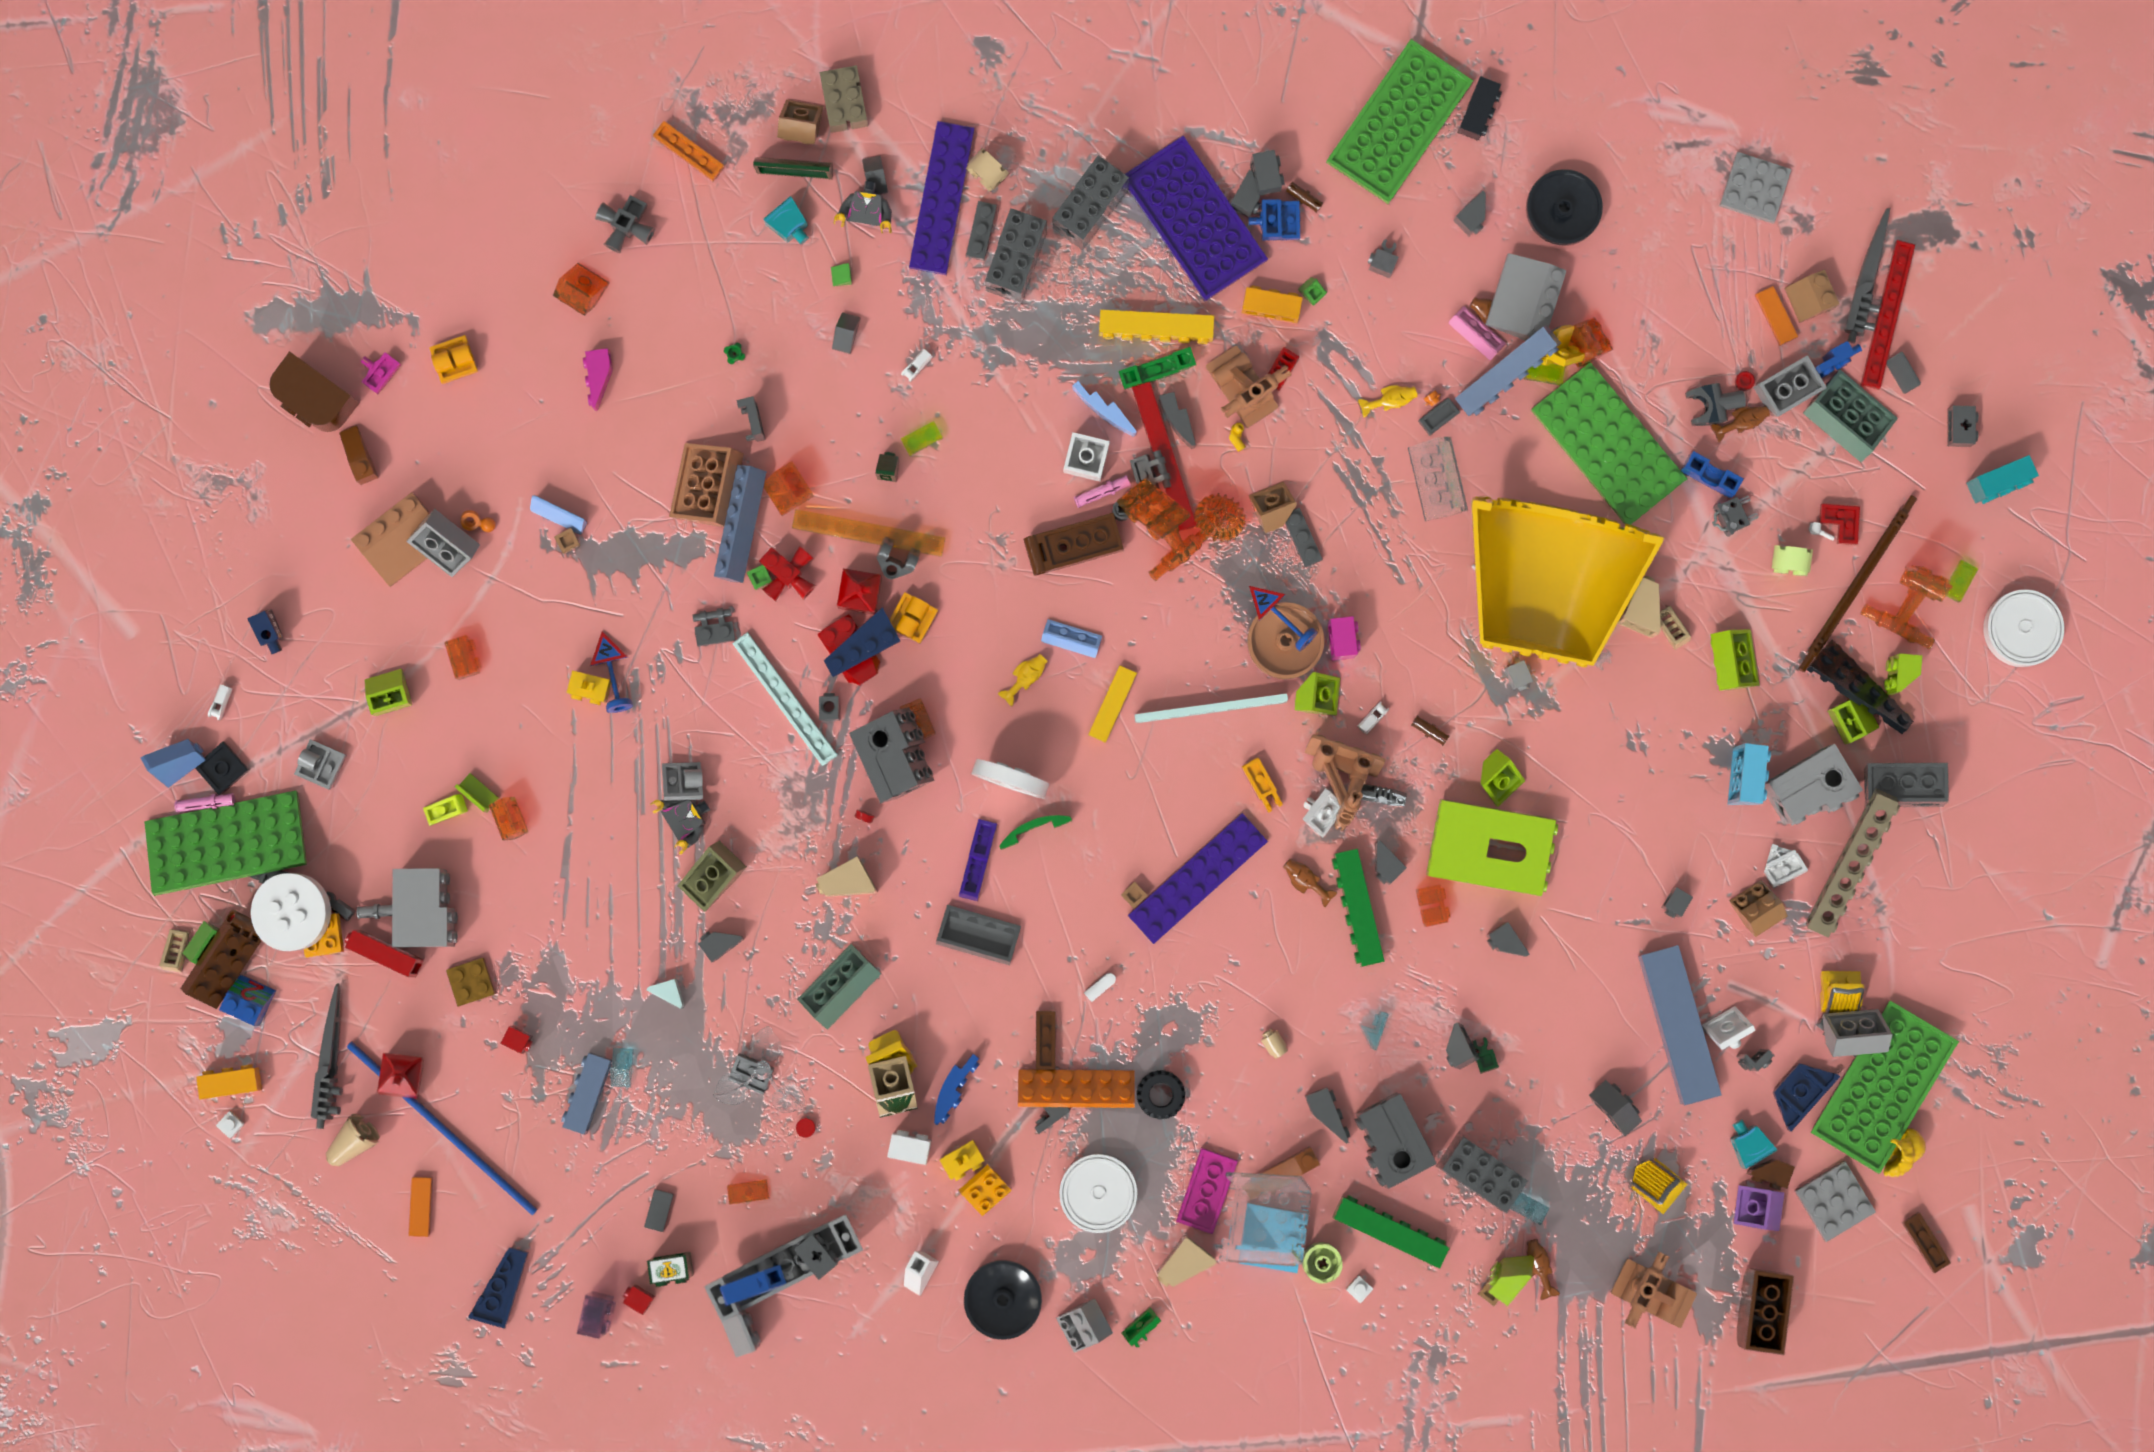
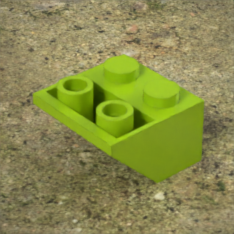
M1899 653L1889 657L1885 667L1886 671H1888V678L1885 679L1884 683L1887 695L1890 696L1901 692L1921 675L1922 655Z
M402 668L365 679V696L371 715L379 716L413 705Z
M1850 699L1827 710L1845 745L1880 728L1873 714L1868 712V707L1863 704L1859 706Z

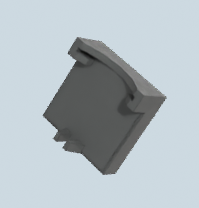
M754 397L737 400V405L741 409L742 415L748 414L752 435L746 436V440H756L757 442L765 440L758 405Z

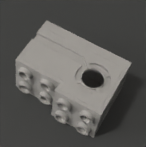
M1835 744L1822 748L1765 782L1767 797L1784 825H1797L1806 820V815H1814L1819 811L1834 812L1843 807V802L1855 800L1859 797L1858 793L1863 791Z
M440 868L393 869L392 947H454V943H457L458 935L457 931H455V923L458 921V915L455 912V908L447 907V904L450 903V893H447V885L450 884V874L447 873V870Z

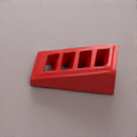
M1283 347L1268 374L1272 375L1275 373V369L1279 370L1282 368L1279 362L1288 366V370L1291 373L1300 356ZM1283 355L1293 360L1292 363L1282 358ZM1286 379L1278 384L1276 390L1280 391Z

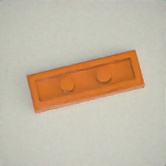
M1774 286L1757 293L1755 297L1779 345L1781 346L1796 339L1798 335Z
M412 1177L409 1236L429 1237L432 1178Z

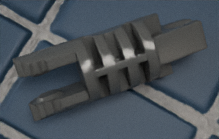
M1364 784L1361 791L1363 795L1361 800L1387 804L1389 806H1405L1407 793L1395 789Z

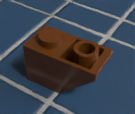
M1771 1159L1749 1169L1746 1174L1751 1175V1180L1762 1184L1764 1180L1770 1183L1769 1187L1781 1190V1187L1788 1188L1795 1167Z

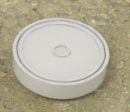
M2017 590L2003 595L1990 606L1984 619V637L1990 651L2002 662L2015 667L2034 666L2051 658L2059 649L2064 637V620L2057 605L2046 595L2034 590Z
M976 759L971 773L996 785L1041 799H1045L1049 787L1048 782L1031 776L1025 770L1016 767L1013 769L1000 762L996 764Z
M285 873L271 877L259 887L251 905V920L257 935L268 946L280 951H297L311 947L323 937L331 919V905L324 888L315 879L299 873Z
M1090 1154L1076 1160L1064 1173L1059 1191L1060 1203L1067 1218L1078 1228L1092 1233L1109 1232L1123 1225L1133 1213L1137 1201V1186L1131 1171L1122 1161L1106 1154Z

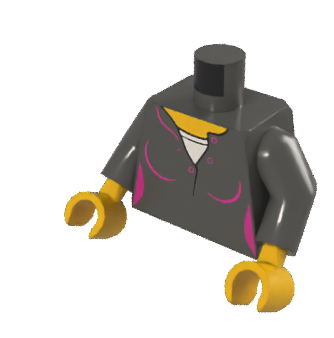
M865 181L863 192L855 191L849 194L841 204L838 214L834 217V225L837 220H841V227H844L846 218V221L880 226L882 234L884 228H889V233H892V210L888 201L883 198V195L875 194L876 182Z
M663 799L650 803V805L655 804L657 806V809L652 811L653 813L662 810V815L678 839L674 848L676 846L682 847L679 854H683L687 848L698 842L704 830L703 825L705 824L702 815L710 811L705 800L696 806L692 800L664 801Z

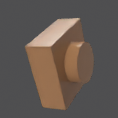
M572 528L554 536L563 554L581 546Z
M1136 882L1121 894L1133 909L1148 896Z
M1489 1278L1478 1294L1495 1306L1499 1299L1489 1293Z

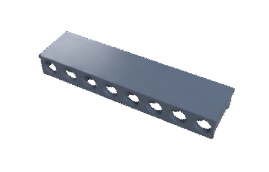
M1679 945L1638 956L1680 1104L1685 1106L1721 1096Z

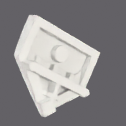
M1772 844L1764 874L1772 888L1775 889L1806 873L1808 869L1799 854L1796 853V850L1792 851Z

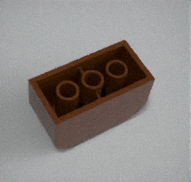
M290 351L270 378L269 386L271 393L282 403L280 407L293 416L297 414L296 418L309 428L313 425L324 432L338 430L359 404L352 396Z
M1752 1268L1746 1269L1742 1283L1737 1324V1343L1739 1347L1745 1350L1785 1355L1794 1276L1787 1273Z

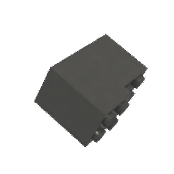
M1098 155L1077 182L1074 190L1052 217L1053 229L1081 250H1084L1128 192L1129 177Z
M1010 208L985 279L987 292L1022 304L1047 235V220Z
M909 707L891 711L849 733L880 803L898 799L934 781L932 769L927 765L925 754L919 747V745L925 743L923 732L918 728L915 714Z
M1868 763L1864 768L1865 807L1875 788L1897 797L1900 807H1944L1949 802L1948 763Z
M1396 1092L1356 1113L1357 1118L1355 1122L1360 1130L1365 1131L1366 1136H1364L1367 1145L1370 1148L1373 1147V1149L1367 1151L1368 1157H1366V1160L1371 1168L1376 1169L1378 1174L1375 1177L1382 1187L1390 1189L1437 1164L1400 1093Z
M1460 1135L1455 1136L1435 1166L1506 1214L1528 1182L1521 1175Z

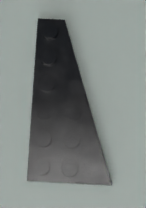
M1833 639L1826 644L1806 669L1810 673L1814 671L1819 674L1820 679L1825 683L1829 681L1834 684L1838 692L1859 706L1863 704L1868 707V712L1871 714L1877 713L1886 724L1901 734L1907 731L1914 722L1909 714L1904 712L1895 700L1890 698L1883 691L1882 687L1877 685L1870 678L1869 674L1863 671L1856 664L1855 660L1849 657Z

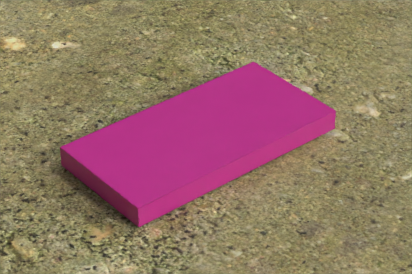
M1201 1148L1176 1222L1213 1234L1238 1160Z

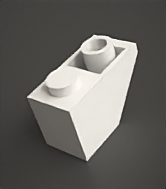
M915 1251L905 1268L904 1286L921 1296L939 1261L925 1252Z

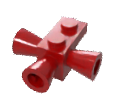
M799 546L789 562L771 547L759 562L773 573L776 578L762 588V590L776 602L785 585L789 589L793 586L804 600L816 585L801 577L802 573L799 570L814 558Z

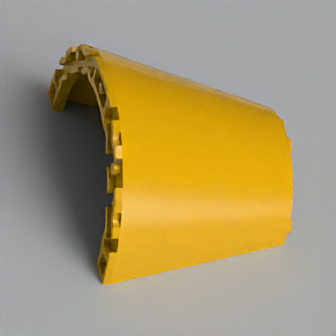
M1490 496L1473 497L1471 509L1479 642L1482 644V647L1493 649L1495 646L1501 648V651L1512 653V650H1515L1524 656H1531V653L1539 655L1538 658L1550 660L1551 657L1557 659V662L1568 664L1571 661L1576 662L1577 666L1585 668L1588 665L1594 666L1659 550L1664 537L1630 524H1625V528L1620 527V523L1612 519L1593 514L1578 513V511L1530 501L1527 503L1521 502L1518 499L1498 497L1497 500L1491 499Z

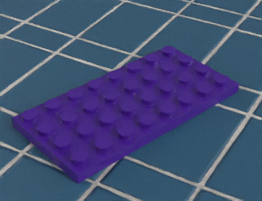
M1184 136L1125 173L1129 177V192L1204 302L1268 261L1262 249Z

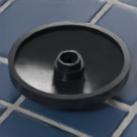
M1566 169L1555 170L1542 176L1533 185L1526 202L1527 219L1534 232L1543 240L1561 246L1574 245L1588 238L1598 226L1603 212L1602 198L1596 185L1584 174Z
M1009 1260L989 1262L974 1272L966 1285L964 1292L966 1315L975 1329L987 1337L999 1340L1016 1338L1028 1331L1040 1314L1042 1294L1039 1283L1026 1267L1017 1262Z

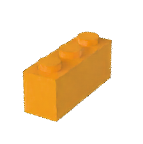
M1259 286L1246 287L1241 313L1297 323L1303 297H1299V294L1292 292L1282 294L1276 289H1269V291L1261 290Z
M252 1064L241 1066V1070L234 1071L233 1067L221 1069L222 1073L214 1074V1070L202 1072V1076H196L199 1100L262 1090L259 1067L253 1068Z

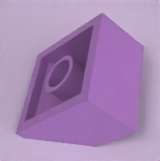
M1739 1185L1733 1224L1779 1231L1784 1192Z

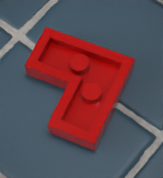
M1821 504L1819 523L1838 525L1837 544L1857 545L1860 506Z

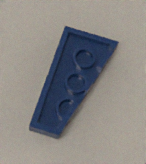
M883 607L824 660L832 677L901 642Z
M512 1247L508 1248L467 1318L503 1329L506 1328L529 1252Z

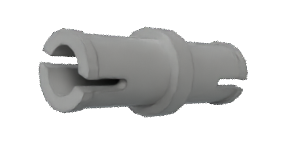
M374 904V906H359L356 911L357 918L374 917L375 919H380L381 917L392 916V905Z

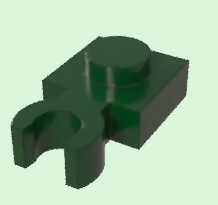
M1483 1037V1046H1478L1476 1040L1473 1041L1474 1048L1479 1051L1478 1056L1480 1059L1476 1063L1480 1074L1499 1068L1493 1049L1487 1050L1488 1040L1486 1037Z

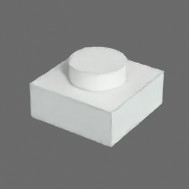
M229 1111L216 1127L231 1139L245 1123L232 1111Z
M1358 1275L1346 1290L1361 1303L1373 1288Z

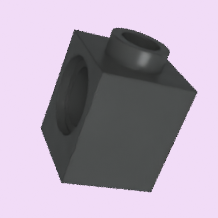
M824 693V696L819 697L820 721H840V698L835 696V693ZM827 702L834 703L835 707L831 712H827L824 709Z
M1674 887L1661 908L1666 910L1665 914L1674 919L1675 917H1682L1693 897Z

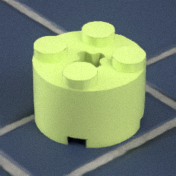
M1774 545L1773 573L1788 574L1789 571H1793L1792 575L1808 576V573L1811 571L1813 549L1807 550V548Z
M1313 1243L1305 1250L1302 1256V1268L1306 1275L1314 1282L1321 1284L1331 1282L1342 1271L1341 1255L1328 1243ZM1325 1258L1324 1261L1327 1264L1326 1266L1322 1265L1320 1268L1317 1262Z

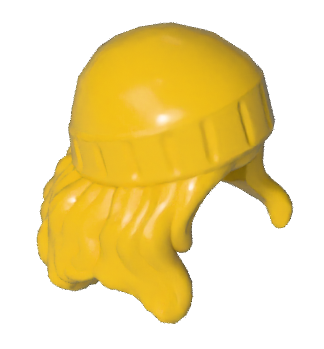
M1909 1128L1906 1129L1900 1140H1891V1143L1897 1146L1884 1166V1176L1899 1177L1904 1175L1913 1167V1163L1924 1155L1926 1144L1923 1136L1918 1131Z

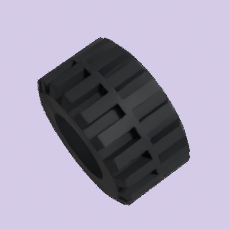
M1156 1070L1150 1072L1142 1078L1138 1085V1104L1143 1112L1152 1118L1161 1120L1175 1116L1185 1103L1186 1093L1184 1085L1176 1075L1169 1071ZM1164 1083L1171 1088L1173 1096L1170 1103L1165 1106H1157L1152 1103L1149 1093L1155 1084Z

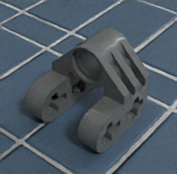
M885 536L876 557L884 576L888 579H895L912 573L918 562L920 551L911 547L903 564L901 560L891 556L888 557L894 539ZM889 565H894L897 568V570L895 572H890L887 569V567Z

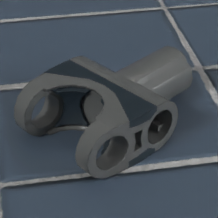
M1720 383L1704 385L1685 393L1687 399H1698L1705 406L1704 415L1691 420L1692 426H1709L1728 421L1726 410L1746 406L1743 390L1722 394Z

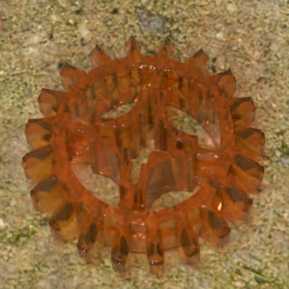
M1220 493L1216 494V496L1213 494L1209 495V497L1205 496L1195 510L1196 516L1194 521L1197 522L1196 528H1201L1200 534H1207L1206 539L1212 537L1213 542L1219 539L1220 543L1224 542V540L1229 542L1231 539H1236L1243 531L1246 515L1243 514L1244 508H1239L1240 502H1233L1234 497L1228 499L1227 494L1221 497Z

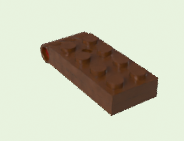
M1113 513L1023 539L1034 576L1124 551ZM1065 545L1067 549L1065 551L1060 550V546Z
M231 910L228 913L226 920L180 989L186 995L215 1009L219 1007L226 993L261 943L250 917L236 910Z

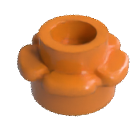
M1436 390L1423 398L1426 402L1425 405L1430 404L1431 407L1440 401L1439 396H1441V393L1438 394Z

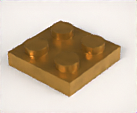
M484 958L446 970L457 1007L496 994Z

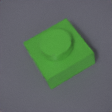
M763 565L746 572L755 590L772 582L766 567Z

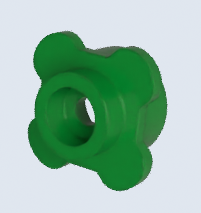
M740 343L724 348L729 364L745 359Z

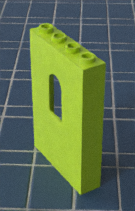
M1440 799L1426 875L1542 896L1543 892L1547 890L1548 881H1545L1546 873H1550L1551 869L1549 857L1554 852L1555 843H1552L1553 835H1557L1558 824H1556L1555 819ZM1490 838L1522 844L1526 849L1525 858L1520 862H1512L1487 857Z

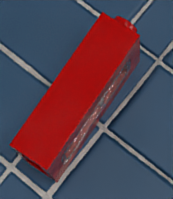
M361 930L349 932L345 939V943H347L345 948L406 977H416L424 962V959L398 947H392V944Z

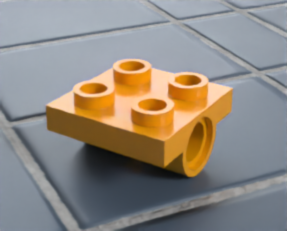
M466 335L429 347L434 368L442 384L478 372Z
M904 592L889 620L896 632L921 644L938 610L923 600Z
M339 913L331 914L329 926L323 937L311 947L304 949L305 958L344 952Z
M988 1164L959 1189L964 1198L982 1216L1012 1191Z

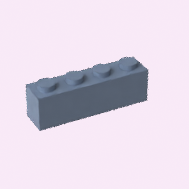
M588 1053V1056H584L581 1067H583L582 1073L577 1075L574 1085H577L576 1090L570 1094L568 1099L569 1109L564 1112L561 1122H564L563 1128L583 1135L588 1133L613 1060L594 1053Z

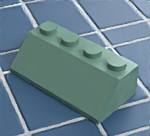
M850 944L797 1000L815 1020L828 1030L881 973Z

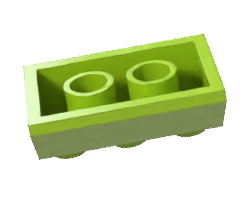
M1751 629L1727 630L1710 634L1719 691L1760 686Z
M1531 1255L1506 1257L1500 1262L1496 1261L1490 1269L1492 1272L1489 1276L1491 1279L1488 1282L1490 1284L1489 1293L1508 1306L1532 1278L1534 1257Z

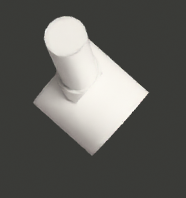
M1810 523L1809 532L1811 534L1821 535L1832 541L1835 537L1821 530V523Z

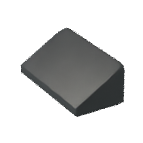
M1903 352L1887 360L1886 365L1904 394L1921 385L1920 380Z

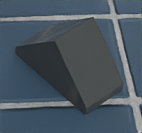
M881 156L862 159L866 181L876 182L875 194L888 193Z
M842 312L835 327L833 350L851 354L860 317Z

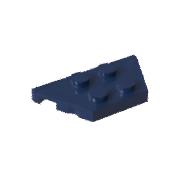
M1800 1063L1791 1070L1773 1091L1789 1132L1793 1131L1841 1076Z

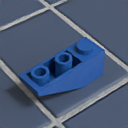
M778 1265L720 1287L724 1302L728 1306L775 1290L787 1283L781 1266Z

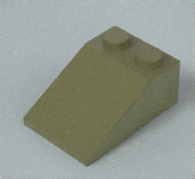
M718 841L707 848L677 886L706 912L737 880L747 866L721 841Z

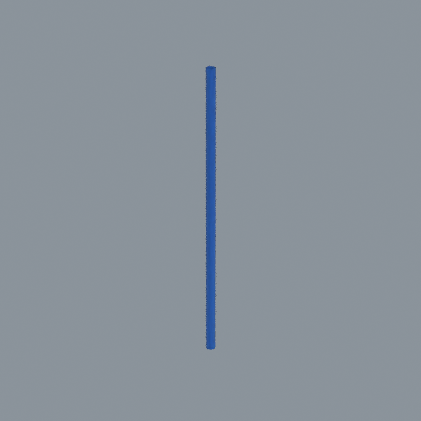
M350 1042L347 1048L379 1076L381 1067L358 1046ZM402 1097L531 1215L536 1213L537 1209L422 1104L415 1098Z

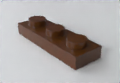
M1036 1011V1070H1055V1011Z
M1919 1212L1902 1222L1933 1273L1951 1264Z

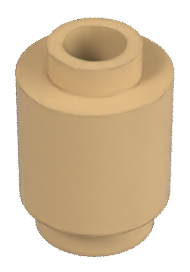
M1269 1029L1262 1034L1261 1042L1275 1059L1288 1051L1286 1043L1277 1030Z

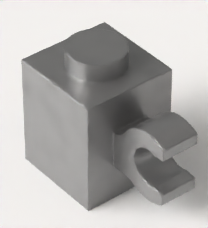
M1385 239L1381 245L1382 250L1377 249L1375 254L1371 253L1368 264H1371L1370 271L1390 279L1398 257L1392 254L1396 249V243L1393 244L1392 248H1387V239Z

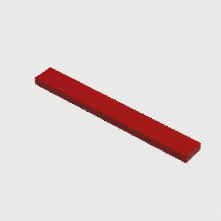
M1901 240L1895 241L1880 302L1881 307L1877 315L1876 327L1873 331L1860 384L1862 386L1877 390L1881 388L1916 244Z
M1147 382L1134 386L1132 391L1152 452L1161 450L1162 457H1165L1167 473H1170L1171 476L1170 483L1172 487L1165 489L1178 532L1195 527L1197 524L1151 383Z

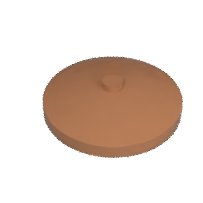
M1277 603L1274 607L1303 634L1310 628H1313L1318 632L1316 637L1302 651L1297 650L1295 645L1300 637L1270 610L1260 621L1258 616L1253 620L1247 637L1248 651L1255 665L1265 674L1277 679L1298 678L1308 673L1321 658L1324 649L1323 629L1316 616L1307 608L1295 603Z

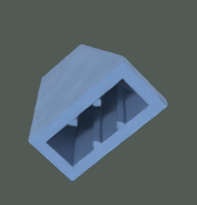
M189 739L140 758L147 771L168 788L205 761L202 752H204L202 747L197 742L194 744Z

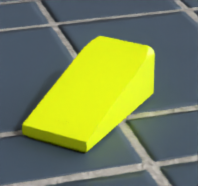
M462 794L453 795L423 808L429 826L468 812Z

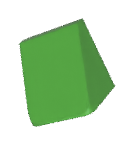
M849 263L831 267L833 287L852 284Z
M1310 277L1298 289L1313 306L1327 294L1319 281L1313 277Z

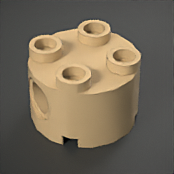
M981 148L968 162L966 168L973 177L977 179L979 176L981 178L980 182L989 192L992 189L995 190L1010 174L984 148Z

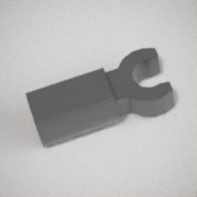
M327 892V895L331 898V910L339 913V916L348 921L355 913V910L340 899L336 900V896L332 892Z

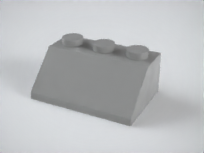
M1807 355L1753 388L1762 403L1779 417L1827 387Z
M436 509L421 522L406 541L451 577L472 559L480 546L478 542Z
M1878 1009L1823 1014L1825 1041L1833 1057L1889 1051L1892 1032Z

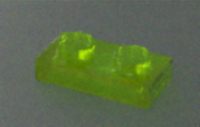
M1541 364L1537 368L1531 367L1528 370L1529 374L1524 380L1561 386L1563 384L1565 367L1557 364L1547 366Z
M933 421L901 438V442L908 455L912 456L942 440L943 437Z
M1960 560L1942 594L1958 603L1961 602L1978 568Z

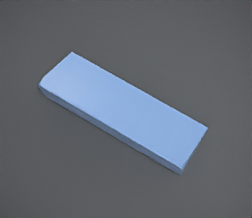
M536 495L531 498L530 510L567 529L572 528L573 532L577 534H582L587 524L585 519Z
M1048 619L1041 641L1096 658L1102 636Z

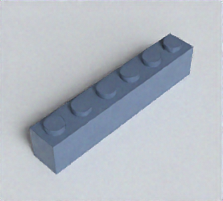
M1547 325L1542 327L1459 394L1455 400L1468 416L1473 414L1475 416L1479 415L1485 410L1484 405L1488 402L1492 404L1500 398L1498 396L1503 390L1507 392L1514 386L1513 382L1515 380L1525 378L1529 374L1528 370L1531 367L1537 368L1544 362L1542 359L1546 355L1550 357L1559 350L1557 346L1561 342Z
M737 465L714 577L729 582L743 583L767 473L764 470L752 466Z

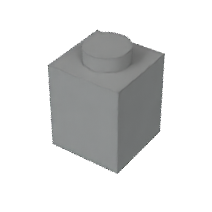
M1524 660L1504 669L1513 690L1523 691L1529 688V684L1533 682Z

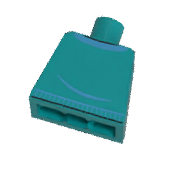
M791 196L763 218L765 225L787 243L795 238L801 245L809 238L803 231L808 226L807 222Z
M1742 1119L1732 1125L1737 1135L1732 1137L1730 1141L1741 1168L1747 1169L1777 1151L1776 1147L1758 1126L1752 1125L1747 1128Z

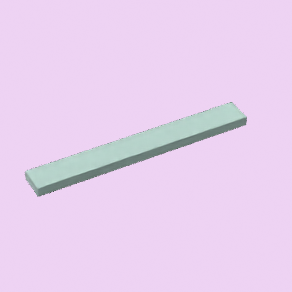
M747 632L733 642L734 647L820 764L824 766L837 757L838 754L750 634Z
M1286 693L1135 714L1134 717L1135 723L1281 704L1288 701V696Z

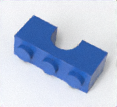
M1695 451L1688 455L1680 470L1682 473L1729 499L1735 496L1744 478L1729 470L1724 471L1714 467L1709 463V459Z

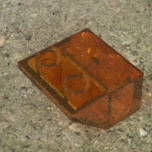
M1595 317L1574 325L1569 345L1578 347L1579 351L1585 353L1583 361L1575 363L1578 368L1613 350L1610 340L1605 336L1600 323Z
M793 461L776 470L764 482V489L781 516L814 497Z

